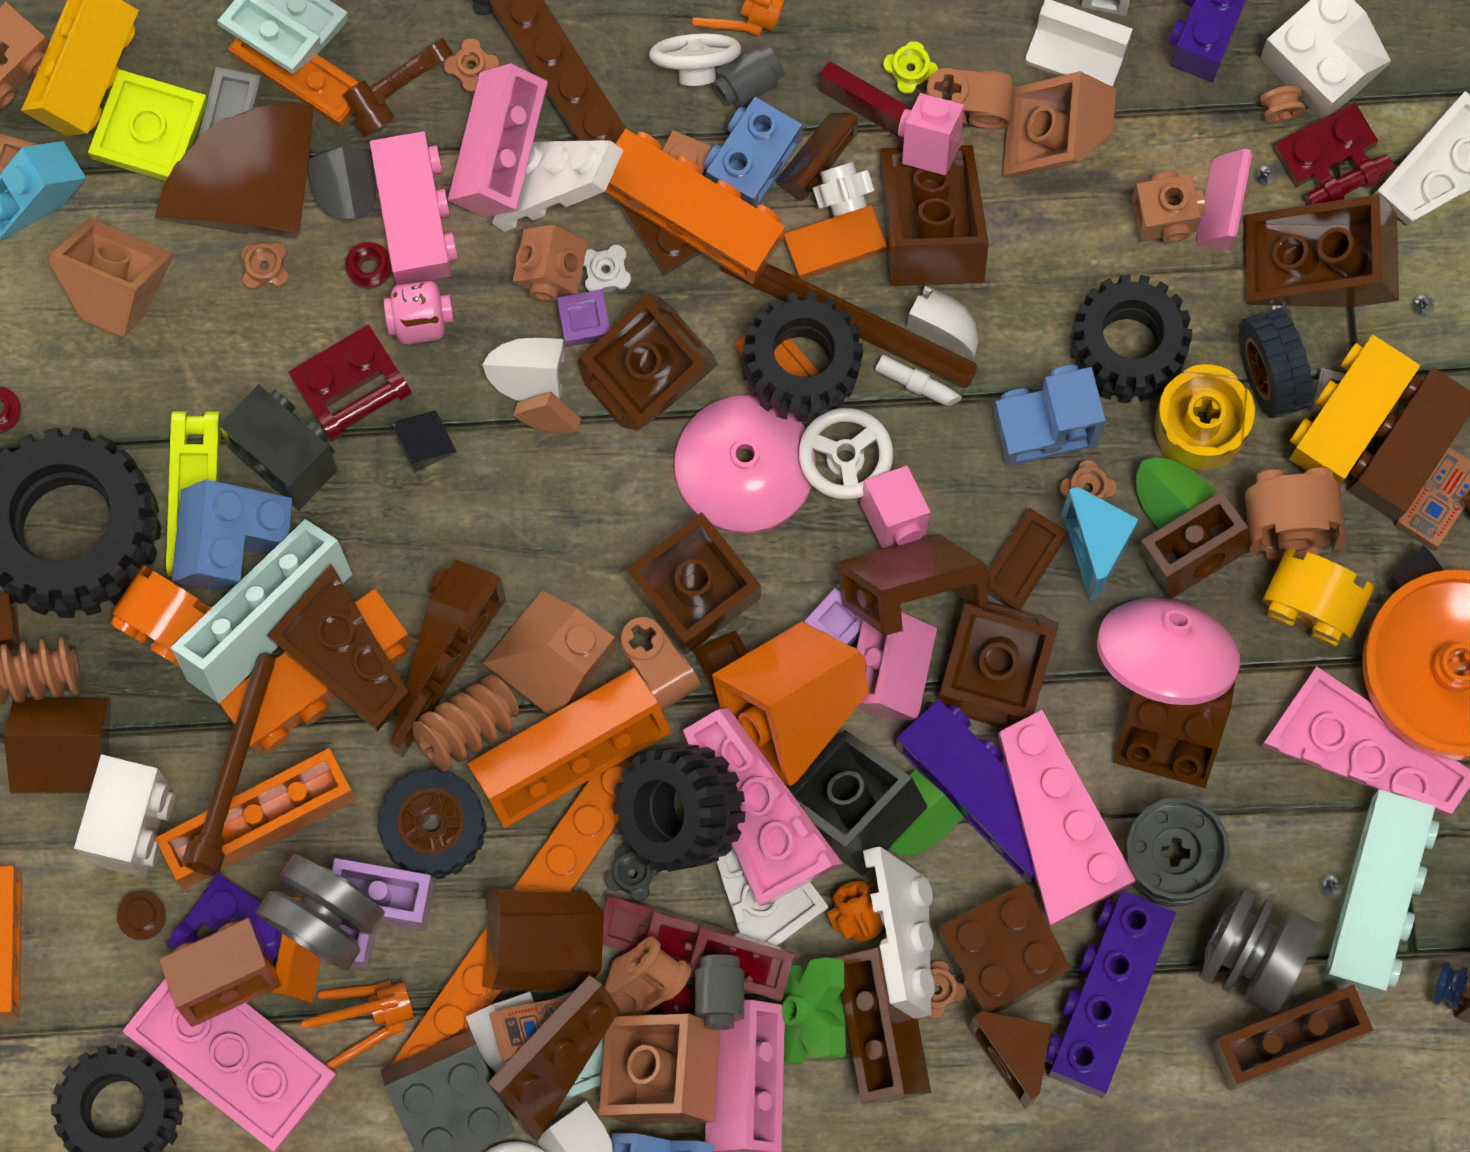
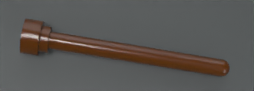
M261 653L256 658L201 835L195 836L194 841L187 844L181 864L194 872L217 876L220 873L225 854L222 852L223 843L219 840L274 669L275 659L270 653Z

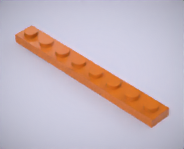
M623 760L587 782L513 890L573 891L617 829L616 824L620 823L618 814H613V804L618 803L619 796L614 794L616 784L624 782L621 776L626 766H633L630 762ZM488 926L390 1066L469 1031L470 1027L466 1016L495 1004L504 990H491L482 987L483 967L486 966Z

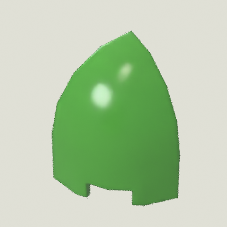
M1153 457L1143 460L1136 474L1137 494L1142 508L1159 529L1218 494L1190 467L1168 458Z
M916 769L910 776L913 778L928 807L889 847L890 850L899 855H916L930 849L943 839L964 817L947 796Z

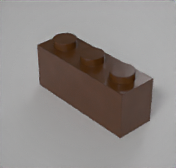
M1435 367L1423 378L1416 374L1413 376L1400 396L1402 400L1407 402L1398 416L1392 412L1388 414L1375 433V436L1381 439L1373 454L1365 450L1350 471V474L1355 476L1356 479L1348 491L1394 522L1408 511L1470 416V391Z
M880 948L836 957L844 961V989L841 994L861 1104L893 1102L930 1094L931 1088L918 1018L914 1019L890 1004Z
M1353 984L1220 1037L1211 1045V1048L1228 1088L1232 1091L1364 1038L1373 1031V1028Z

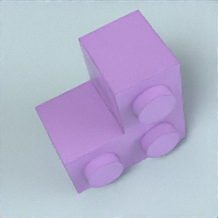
M338 858L334 859L332 871L358 887L361 893L385 911L379 923L426 932L435 887L431 875ZM341 924L340 928L358 942L361 949L351 967L369 971L377 927L372 934H361ZM318 957V959H319L321 962L329 963V962L325 961L324 959Z

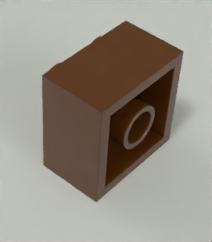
M703 512L626 569L628 584L685 656L761 599L760 583Z
M1026 883L943 924L936 933V937L961 984L965 986L966 993L977 1014L981 1011L996 1014L1066 978L1072 969Z

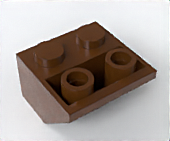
M1235 682L1222 696L1209 702L1194 705L1163 703L1131 691L1112 763L1206 788L1230 714Z

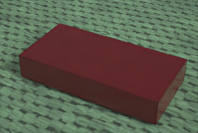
M827 62L820 73L819 91L898 136L900 119L904 110L908 108L907 105L835 63Z

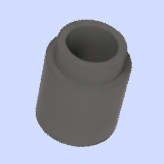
M764 44L758 49L754 46L749 48L735 60L717 68L716 76L718 79L713 82V85L724 104L728 106L733 103L737 108L751 103L754 97L758 98L778 85L777 80L782 78L785 73L776 54L768 45Z
M707 955L700 958V968L695 970V1016L705 1019V1028L733 1029L734 1021L744 1019L745 971L740 968V958L731 955Z

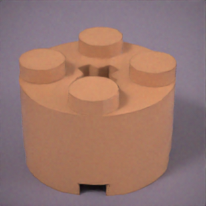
M1319 467L1309 469L1304 474L1285 475V472L1281 470H1266L1256 475L1257 483L1245 492L1247 526L1250 538L1249 546L1252 554L1257 556L1258 550L1261 549L1265 551L1266 559L1281 561L1286 549L1291 547L1296 548L1294 558L1303 560L1307 552L1320 556L1319 548L1330 544L1332 552L1343 547L1346 542L1341 489L1339 482L1333 479V471L1331 469Z

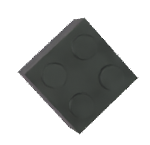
M258 384L219 424V427L230 451L281 496L292 498V506L300 511L338 471L332 457L335 451L327 443L330 437L312 420L303 424L293 413L295 410L294 405L282 393L274 389L269 394Z
M846 730L817 758L801 778L789 788V791L839 859L862 876L870 869L866 868L863 850L880 846L887 851L928 807L910 775Z
M471 1030L381 1070L386 1090L414 1152H473L515 1133L505 1106L487 1084L492 1077Z

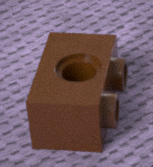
M1222 491L1141 540L1145 564L1170 599L1250 551L1248 526Z

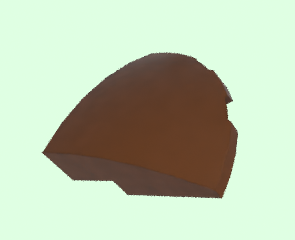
M276 103L258 106L232 118H225L209 128L195 140L194 145L173 167L159 198L155 219L248 234L251 231L295 239L299 234L314 105Z

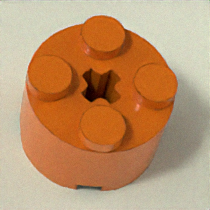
M142 564L111 612L115 616L110 624L142 644H145L149 637L155 641L150 649L179 666L171 647L212 607L207 606L192 594Z

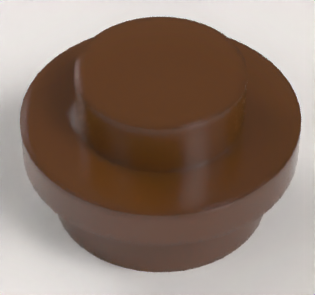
M144 891L135 892L128 895L120 903L117 910V922L122 932L128 937L140 941L148 940L158 935L163 929L166 922V910L162 901L154 894Z

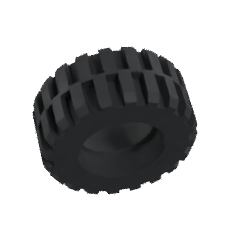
M59 427L45 429L44 439L35 441L33 436L29 434L18 439L22 447L12 454L7 448L0 452V586L17 603L27 604L34 612L46 615L49 611H55L59 618H74L75 611L84 610L87 616L100 613L101 608L99 604L111 600L115 606L123 595L122 591L131 583L141 565H153L157 555L154 541L161 539V524L157 518L159 507L148 481L134 459L124 449H117L112 440L101 434L96 439L91 438L87 430L72 428L70 435H63ZM67 485H82L97 490L108 504L110 519L102 539L92 550L70 561L51 562L39 559L28 549L23 537L25 520L30 509L43 495Z

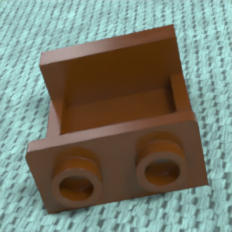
M940 534L838 562L842 606L885 636L903 631L902 603L951 590L977 608L988 606L987 589L990 587L991 579L985 562Z

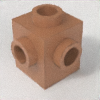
M1169 171L1154 175L1150 178V181L1136 183L1132 203L1141 242L1161 238L1166 243L1179 242L1189 238L1191 233L1196 232L1201 216L1206 215V204L1202 189L1194 188L1191 174L1178 176L1177 172Z
M556 225L523 229L520 248L516 255V267L512 282L529 289L531 297L542 301L552 302L557 300V296L577 294L583 275L582 269L588 241Z

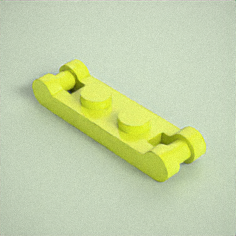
M172 411L166 551L168 577H172L181 490L206 479L219 482L220 439L222 433L219 424L222 422L220 411H205L204 416H188L187 411ZM188 435H204L203 444H187Z

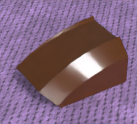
M651 294L644 295L578 361L586 387L621 427L637 431L672 406L718 365L712 351L705 346L678 315L677 311L658 295Z
M965 600L939 699L947 708L951 704L957 706L968 719L1004 729L1033 715L1059 623L1042 615L988 601V606L977 608Z
M487 889L486 966L483 967L482 987L491 990H576L589 975L595 978L601 972L604 912L588 892Z

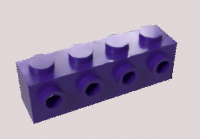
M1186 0L1185 5L1192 7L1187 21L1178 18L1168 43L1176 47L1171 67L1213 83L1247 0Z
M1123 890L1118 895L1116 902L1109 899L1106 900L1096 925L1105 929L1098 947L1089 944L1079 971L1087 974L1081 991L1071 989L1061 1016L1069 1019L1063 1037L1054 1034L1047 1049L1045 1062L1052 1064L1048 1077L1099 1098L1104 1097L1176 915L1175 911Z

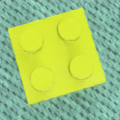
M118 69L88 150L90 159L166 181L177 161H180L193 145L208 101L206 95Z

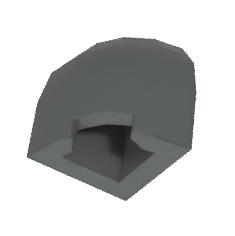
M340 147L308 160L311 188L316 202L326 214L340 220H353L365 217L373 209L376 198V181L371 152Z

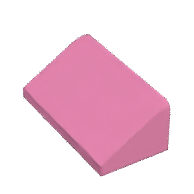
M1240 149L1218 156L1212 160L1204 197L1206 215L1201 216L1196 238L1198 245L1224 251L1232 249L1239 227L1252 158L1251 150Z

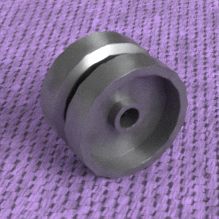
M293 854L280 873V876L285 886L300 896L301 900L297 901L279 891H269L255 913L269 925L305 949L348 972L361 949L358 942L342 930L340 925L343 924L361 934H372L384 916L385 911L361 893L358 887L326 867H320L300 855Z

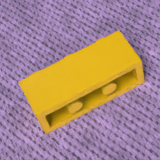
M67 0L21 111L66 137L88 134L100 119L102 112L100 104L106 90L114 83L119 69L117 63L120 55L134 37L136 28L133 24L139 10L123 0Z
M1373 334L1364 347L1355 343L1340 366L1348 371L1339 385L1330 380L1315 404L1321 407L1322 410L1315 421L1311 422L1305 418L1292 436L1290 442L1297 447L1289 460L1306 471L1319 467L1329 468L1333 471V479L1341 485L1421 365Z

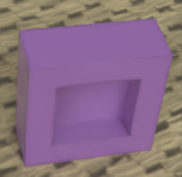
M603 289L557 297L566 347L596 342L610 329Z

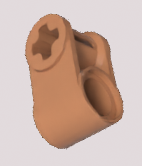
M941 68L930 76L925 94L942 98L943 95L940 91H948V97L951 99L948 101L964 105V125H973L978 128L993 130L1003 129L1010 125L1014 83L1010 75L996 71L976 72Z
M637 617L630 620L624 626L621 633V652L630 667L636 669L659 703L662 711L701 686L690 664L676 650L655 620L647 617ZM639 633L643 638L651 635V650L646 652L641 646L633 649L634 634Z
M650 936L640 942L637 947L612 962L604 988L620 1009L617 1016H641L663 1001H668L675 997L687 983L691 974V966L683 960L677 962L660 948L661 944L656 938Z

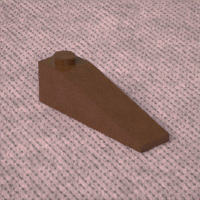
M455 559L449 570L441 568L429 586L428 592L432 595L429 598L406 685L410 696L400 707L391 741L394 752L402 758L415 740L412 732L413 722L418 721L422 714L435 710V707L506 601L501 577L490 571Z

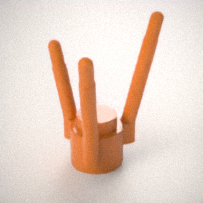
M745 0L740 14L748 17L747 22L694 17L691 23L693 26L743 31L760 37L763 28L774 31L785 0Z
M390 980L375 985L322 990L317 993L319 1000L371 997L367 998V1003L302 1020L301 1027L303 1029L323 1026L372 1013L376 1026L383 1023L386 1025L328 1061L325 1065L326 1067L333 1070L389 1036L405 1032L403 1022L415 1018L404 982L391 985Z

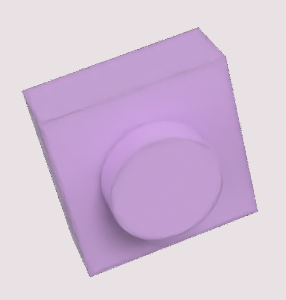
M834 588L804 623L826 632L831 637L850 646L859 637L863 620L842 606L841 592Z

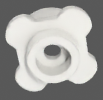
M612 245L609 250L599 252L593 249L586 250L583 266L587 269L588 278L585 281V287L588 291L603 289V292H611L616 289L623 290L629 286L631 276L625 271L624 260L627 254L623 247ZM603 266L610 267L608 273H603L601 269Z

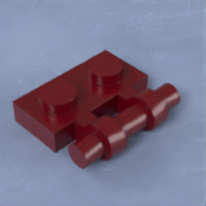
M1356 102L1276 142L1273 147V151L1295 188L1310 180L1317 189L1304 196L1307 205L1344 200V195L1361 186L1369 188L1379 183L1381 176L1394 170V164L1388 154L1385 153L1374 160L1366 156L1365 152L1375 148L1378 139ZM1347 161L1353 169L1337 179L1329 173L1330 170Z

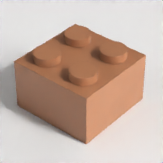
M691 1014L616 1016L605 1033L599 1115L629 1124L714 1122L720 1030L705 1028V1019Z

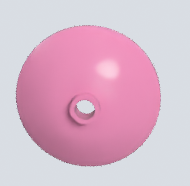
M750 395L732 396L713 402L703 408L686 425L679 438L675 452L676 482L686 504L696 515L703 512L715 528L731 533H760L781 525L801 508L812 488V485L802 472L799 462V445L806 428L801 422H797V417L792 413H788L787 420L777 417L778 409L773 406L769 411H766L760 406L761 397L758 396L754 398ZM742 449H748L754 454V458L749 462H741L737 459L736 454ZM813 450V460L816 466L815 452Z
M1160 597L1129 601L1110 611L1102 621L1098 632V653L1110 674L1128 689L1155 701L1176 705H1194L1209 702L1222 696L1232 687L1239 671L1240 654L1230 633L1213 616L1183 601Z

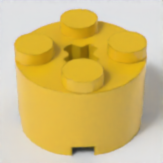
M1201 364L1184 370L1165 387L1155 412L1154 432L1163 456L1197 471L1213 470L1230 464L1241 451L1253 426L1255 417L1253 397L1248 388L1246 389L1237 379V376L1224 367ZM1198 412L1207 413L1206 418L1207 421H1210V424L1202 423L1200 417H1197Z
M1288 547L1263 598V602L1269 606L1267 617L1290 628H1293L1296 621L1312 628L1313 631L1310 636L1313 639L1337 648L1340 640L1350 641L1375 587L1367 581L1364 589L1354 584L1357 576L1356 573L1316 554L1307 552L1303 560L1294 558L1296 548Z

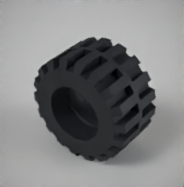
M1130 274L1120 275L1116 284L1112 282L1111 278L1101 282L1098 291L1092 289L1086 295L1084 304H1080L1070 335V339H1072L1069 348L1070 357L1076 359L1075 365L1078 366L1079 370L1092 367L1096 386L1103 389L1101 397L1111 400L1113 393L1121 395L1120 403H1131L1133 396H1139L1140 402L1150 400L1154 391L1160 395L1169 382L1180 374L1190 349L1192 329H1188L1191 318L1188 310H1180L1183 302L1177 293L1169 297L1166 294L1169 286L1161 281L1157 287L1149 285V276L1140 275L1138 282H1131ZM1129 319L1138 321L1151 330L1157 342V349L1152 354L1138 359L1120 356L1106 343L1103 330L1109 324L1118 320Z
M797 292L787 294L784 303H781L778 298L770 301L766 312L760 309L755 315L753 325H749L742 356V373L744 380L749 381L748 391L753 398L758 395L761 397L760 406L766 411H769L772 406L777 408V417L787 420L788 413L797 414V422H803L808 420L809 414L815 413L817 418L827 413L831 407L833 409L840 408L844 403L845 397H850L854 390L862 364L863 343H859L861 333L858 325H850L851 315L845 308L839 313L835 310L836 301L827 297L824 304L817 302L816 293L807 292L806 300H798ZM796 337L808 338L824 348L829 357L830 364L826 370L818 375L798 377L786 372L779 365L774 351L778 345L787 339Z
M684 745L647 751V754L638 755L632 760L633 766H626L621 773L624 782L617 783L614 794L619 796L618 803L613 804V814H618L620 823L616 824L618 835L624 834L626 838L623 845L628 852H637L635 860L642 865L650 864L652 870H667L671 872L712 864L719 861V857L726 856L732 850L730 843L739 840L742 832L738 829V824L745 822L746 813L740 809V802H745L744 792H738L736 784L740 780L736 772L729 773L727 770L730 763L723 756L715 758V750L708 747L699 748V745ZM676 791L680 795L684 807L683 825L678 820L675 812L674 798Z
M105 1045L96 1047L97 1052L90 1055L85 1052L77 1058L80 1062L74 1068L68 1065L62 1074L66 1078L62 1085L56 1083L53 1094L57 1096L56 1104H51V1115L56 1118L57 1122L54 1125L55 1132L58 1137L62 1138L63 1146L68 1152H163L168 1143L174 1144L177 1135L174 1133L176 1126L182 1125L183 1115L179 1112V1105L183 1104L182 1097L175 1087L177 1083L172 1075L149 1054L139 1049L138 1051L125 1045H117V1048H110ZM120 1081L130 1082L140 1089L144 1097L145 1107L142 1119L137 1127L125 1136L119 1138L104 1137L95 1130L92 1124L91 1109L98 1093L106 1086Z

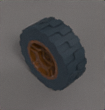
M1277 308L1242 319V323H1239L1238 327L1240 354L1249 385L1262 411L1269 418L1274 419L1311 407V401L1314 396L1311 369L1301 337L1291 318L1287 316L1284 310L1281 311V308Z
M431 768L424 772H419V770L411 772L410 776L404 779L401 777L396 781L394 788L391 791L388 790L383 797L384 804L379 808L378 832L382 844L391 860L397 863L402 870L428 874L431 877H436V880L444 879L446 875L452 873L456 875L462 871L465 865H470L476 859L475 854L478 849H482L484 844L483 836L486 833V821L481 801L477 793L471 789L470 784L463 778L462 780L458 779L455 773L446 771V773L440 772L437 769ZM430 814H436L437 819L441 821V827L435 832H427L422 825L430 819Z

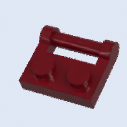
M369 324L288 371L290 378L323 431L330 437L331 443L344 435L342 432L344 429L396 398L402 401L412 395L405 379L395 367ZM380 375H383L387 383L333 415L327 408Z

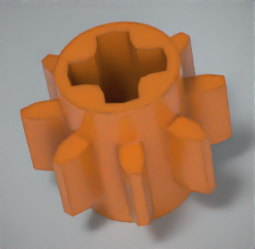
M862 881L849 882L841 886L832 898L835 908L829 910L827 915L834 930L841 931L845 940L852 938L858 942L868 941L878 936L884 929L880 914L873 911L871 894L878 893L874 883L867 885Z

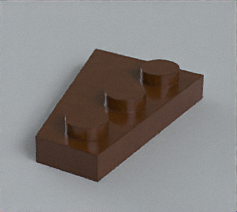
M332 564L267 635L273 644L377 732L410 696Z
M590 975L487 1083L524 1132L536 1142L542 1136L620 1011L604 986Z

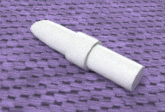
M884 354L876 366V372L906 386L905 389L919 396L922 394L945 406L956 404L962 399L958 393L946 385L930 378L929 374L917 368L912 369Z

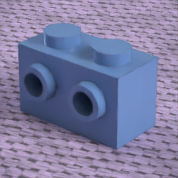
M754 97L747 109L741 106L736 111L727 129L731 134L723 146L716 144L712 148L704 162L703 168L707 170L706 178L714 183H717L718 180L727 182L741 193L740 199L756 208L757 205L761 204L801 142L802 124Z

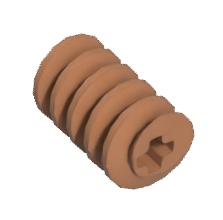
M63 636L58 637L56 651H50L45 639H39L37 653L35 654L31 653L25 641L20 642L17 656H12L6 643L1 644L0 705H5L7 702L9 691L15 702H24L27 697L28 688L35 700L44 699L47 686L55 698L63 697L66 684L73 695H80L81 671L78 655L75 649L69 648Z
M490 674L482 678L480 684H473L467 687L464 693L452 696L449 703L444 702L437 705L434 712L429 711L422 714L418 721L413 722L412 732L423 754L439 770L446 772L451 769L450 756L457 762H463L467 757L465 747L469 751L477 753L482 750L481 738L488 744L497 741L496 729L504 735L512 732L513 725L510 716L518 717V702L508 686L500 678Z

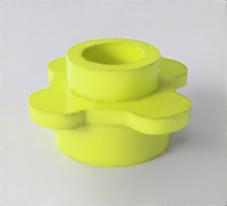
M916 41L909 42L901 47L895 55H887L883 64L884 70L893 74L898 82L897 88L903 94L913 93L917 85L924 81H929L930 76L938 70L937 65L930 62L924 46ZM912 64L915 66V70L908 71L906 67Z

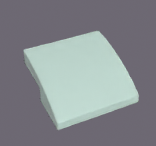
M234 0L217 22L220 27L294 74L312 60L348 21V12L330 0Z

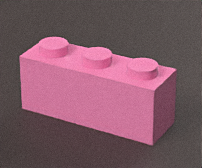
M511 63L479 73L448 197L449 202L484 218L516 210L548 81Z
M425 131L370 141L396 285L452 277L449 261L458 260L453 232L444 234L441 218L450 216L445 189L436 190L433 174L442 173L437 145L428 147Z
M744 1000V1019L734 1021L733 1029L720 1030L714 1122L705 1124V1142L714 1144L713 1152H782L785 1022L782 1018L783 1005Z

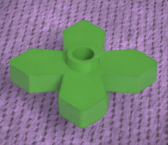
M824 957L810 960L805 972L801 966L792 965L782 1001L770 998L773 1003L783 1005L782 1018L785 1022L784 1066L803 1064L807 1053H809L811 1059L822 1060L843 1058L845 1056V1034H848L841 994L844 989L843 959Z

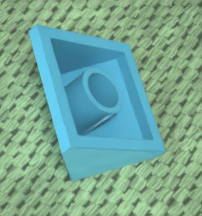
M1076 487L1069 489L1061 514L1066 530L1070 532L1069 540L1088 601L1090 602L1097 600L1126 550L1139 519L1082 488Z

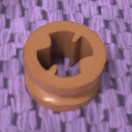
M1283 86L1264 93L1260 97V101L1263 106L1268 108L1264 113L1265 121L1281 123L1302 116L1306 108L1304 103L1298 101L1302 96L1301 88L1299 86Z

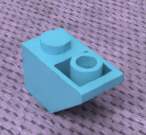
M64 141L22 147L0 173V239L8 238L63 206L85 181L84 173Z

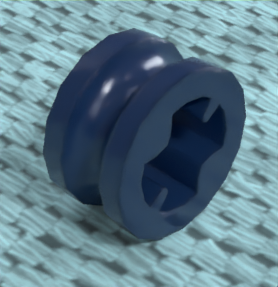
M1443 963L1433 1004L1439 1005L1441 1002H1447L1450 1004L1451 1009L1457 1011L1468 968L1462 967L1460 970H1453L1450 963Z

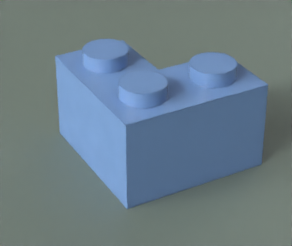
M1077 365L1059 367L1051 371V376L1045 377L1042 391L1029 393V390L1025 388L1015 389L1001 395V400L995 401L993 418L1006 467L1097 447L1106 420L1092 367L1080 370Z
M207 479L182 489L172 582L212 591L240 582L243 550L263 554L273 550L289 535L292 498Z

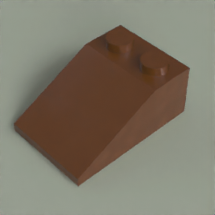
M973 145L960 146L947 175L902 164L903 147L881 148L886 245L891 285L985 283L989 242Z
M1380 194L1245 215L1247 303L1249 305L1359 307L1399 301L1397 213Z

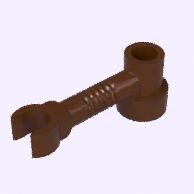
M443 38L424 48L412 59L404 63L403 66H400L396 71H393L389 76L381 79L373 86L369 87L367 82L363 80L342 94L357 117L354 123L363 136L374 132L394 117L385 102L389 96L453 54Z

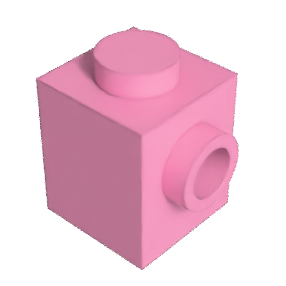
M920 93L912 110L905 109L900 119L898 136L904 137L902 164L947 175L961 146L964 105Z
M908 466L864 480L862 488L863 497L860 498V505L882 550L895 545L920 540L923 535H926L931 512Z

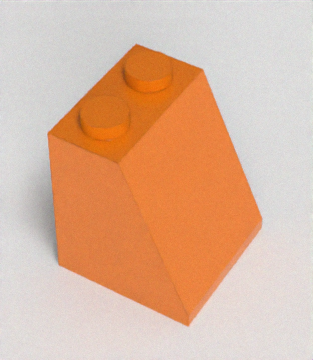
M802 621L712 674L720 708H729L783 783L788 786L793 785L801 778L870 692L865 674L867 664L861 652L857 648L851 647L831 637L826 632L820 631Z

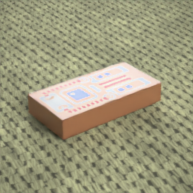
M1449 447L1408 511L1399 519L1395 526L1436 551L1466 506L1463 500L1470 493V460Z
M569 996L499 1009L490 1013L489 1016L502 1062L510 1060Z

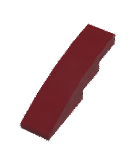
M608 894L603 911V945L629 952L644 939L650 936L654 937L660 942V948L677 962L680 960L687 962L691 966L690 976L694 977L695 970L700 968L701 957L707 955L736 956L740 958V968L745 971L744 991L782 1001L795 952L700 920Z

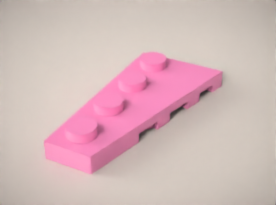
M1317 666L1261 746L1372 789L1384 790L1436 806L1434 812L1447 817L1453 813L1470 788V769L1457 760L1433 756L1402 740L1382 720L1371 702Z
M729 708L718 709L683 730L689 745H699V748L708 747L715 750V758L723 756L730 763L727 769L729 773L736 772L740 780L736 786L738 792H744L745 802H740V809L746 812L745 822L738 824V829L742 833L739 840L732 842V845L759 906L771 904L843 864Z
M1043 710L1000 731L998 737L1013 794L1016 797L1021 816V825L1025 840L1028 843L1034 866L1033 870L1037 886L1040 889L1049 928L1134 884L1136 879Z

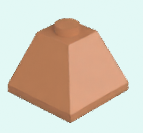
M1081 71L1014 87L1010 125L1006 131L1003 176L1012 178L1078 163L1113 133L1116 88Z
M89 218L50 254L48 262L82 320L96 325L105 333L125 337L144 318L172 261L174 253L93 218Z
M542 590L482 664L546 715L551 716L573 703L617 650L616 641L612 634L581 610Z

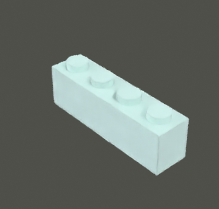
M308 520L302 521L171 647L186 680L218 703L227 697L253 671L259 654L264 652L271 654L277 648L268 639L267 635L331 564L342 583L353 575L338 540Z
M1380 789L1371 798L1322 981L1342 987L1354 984L1356 991L1378 998L1386 992L1388 986L1395 988L1402 967V960L1395 958L1400 940L1407 942L1415 918L1414 913L1408 912L1412 894L1420 895L1426 878L1427 868L1420 866L1424 848L1432 849L1438 833L1439 822L1432 820L1436 806Z

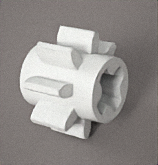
M853 162L820 172L823 184L813 187L819 209L831 206L834 217L866 207L864 194L874 191L868 170L857 173Z

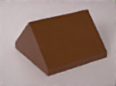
M26 698L21 703L15 702L13 699L3 735L10 793H90L101 754L109 756L111 699L44 698L43 700H35L34 698Z
M981 1011L973 1017L968 1029L1023 1108L1026 1109L1033 1104L1040 1094L1051 1024Z

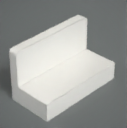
M1045 0L1039 14L1035 34L1026 54L1025 63L1058 76L1081 71L1113 87L1133 29L1053 0Z

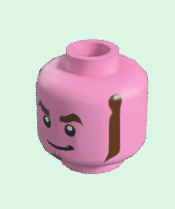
M433 281L396 285L391 291V298H384L389 336L396 335L399 342L403 345L439 341L444 337L445 323L454 322L450 294L441 295L438 285Z

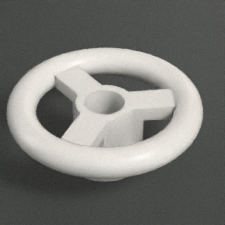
M709 33L688 34L658 42L651 48L649 56L652 62L660 67L678 70L680 84L700 86L713 83L716 80L715 67L735 60L741 53V45L736 39L726 35Z
M853 408L830 410L814 419L802 435L799 445V462L802 472L814 488L829 497L837 499L863 497L862 488L864 481L858 483L857 475L862 471L864 465V449L874 441L877 442L879 448L877 466L867 479L890 472L893 462V446L890 436L884 426L869 413ZM839 422H852L865 427L852 440L842 439L836 442L819 435L828 426ZM813 450L827 455L826 464L829 472L834 477L842 479L843 485L832 483L819 473L813 460ZM842 450H848L853 453L854 458L851 461L844 462L837 457V454Z

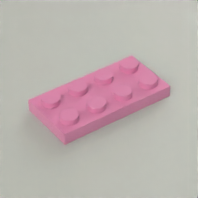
M166 978L122 1031L273 1152H278L338 1077L333 1071L247 1003L191 1027L176 1009Z

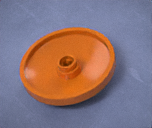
M1437 571L1418 577L1393 593L1378 611L1369 627L1364 643L1363 675L1369 697L1376 711L1387 726L1402 740L1433 756L1452 760H1470V571Z

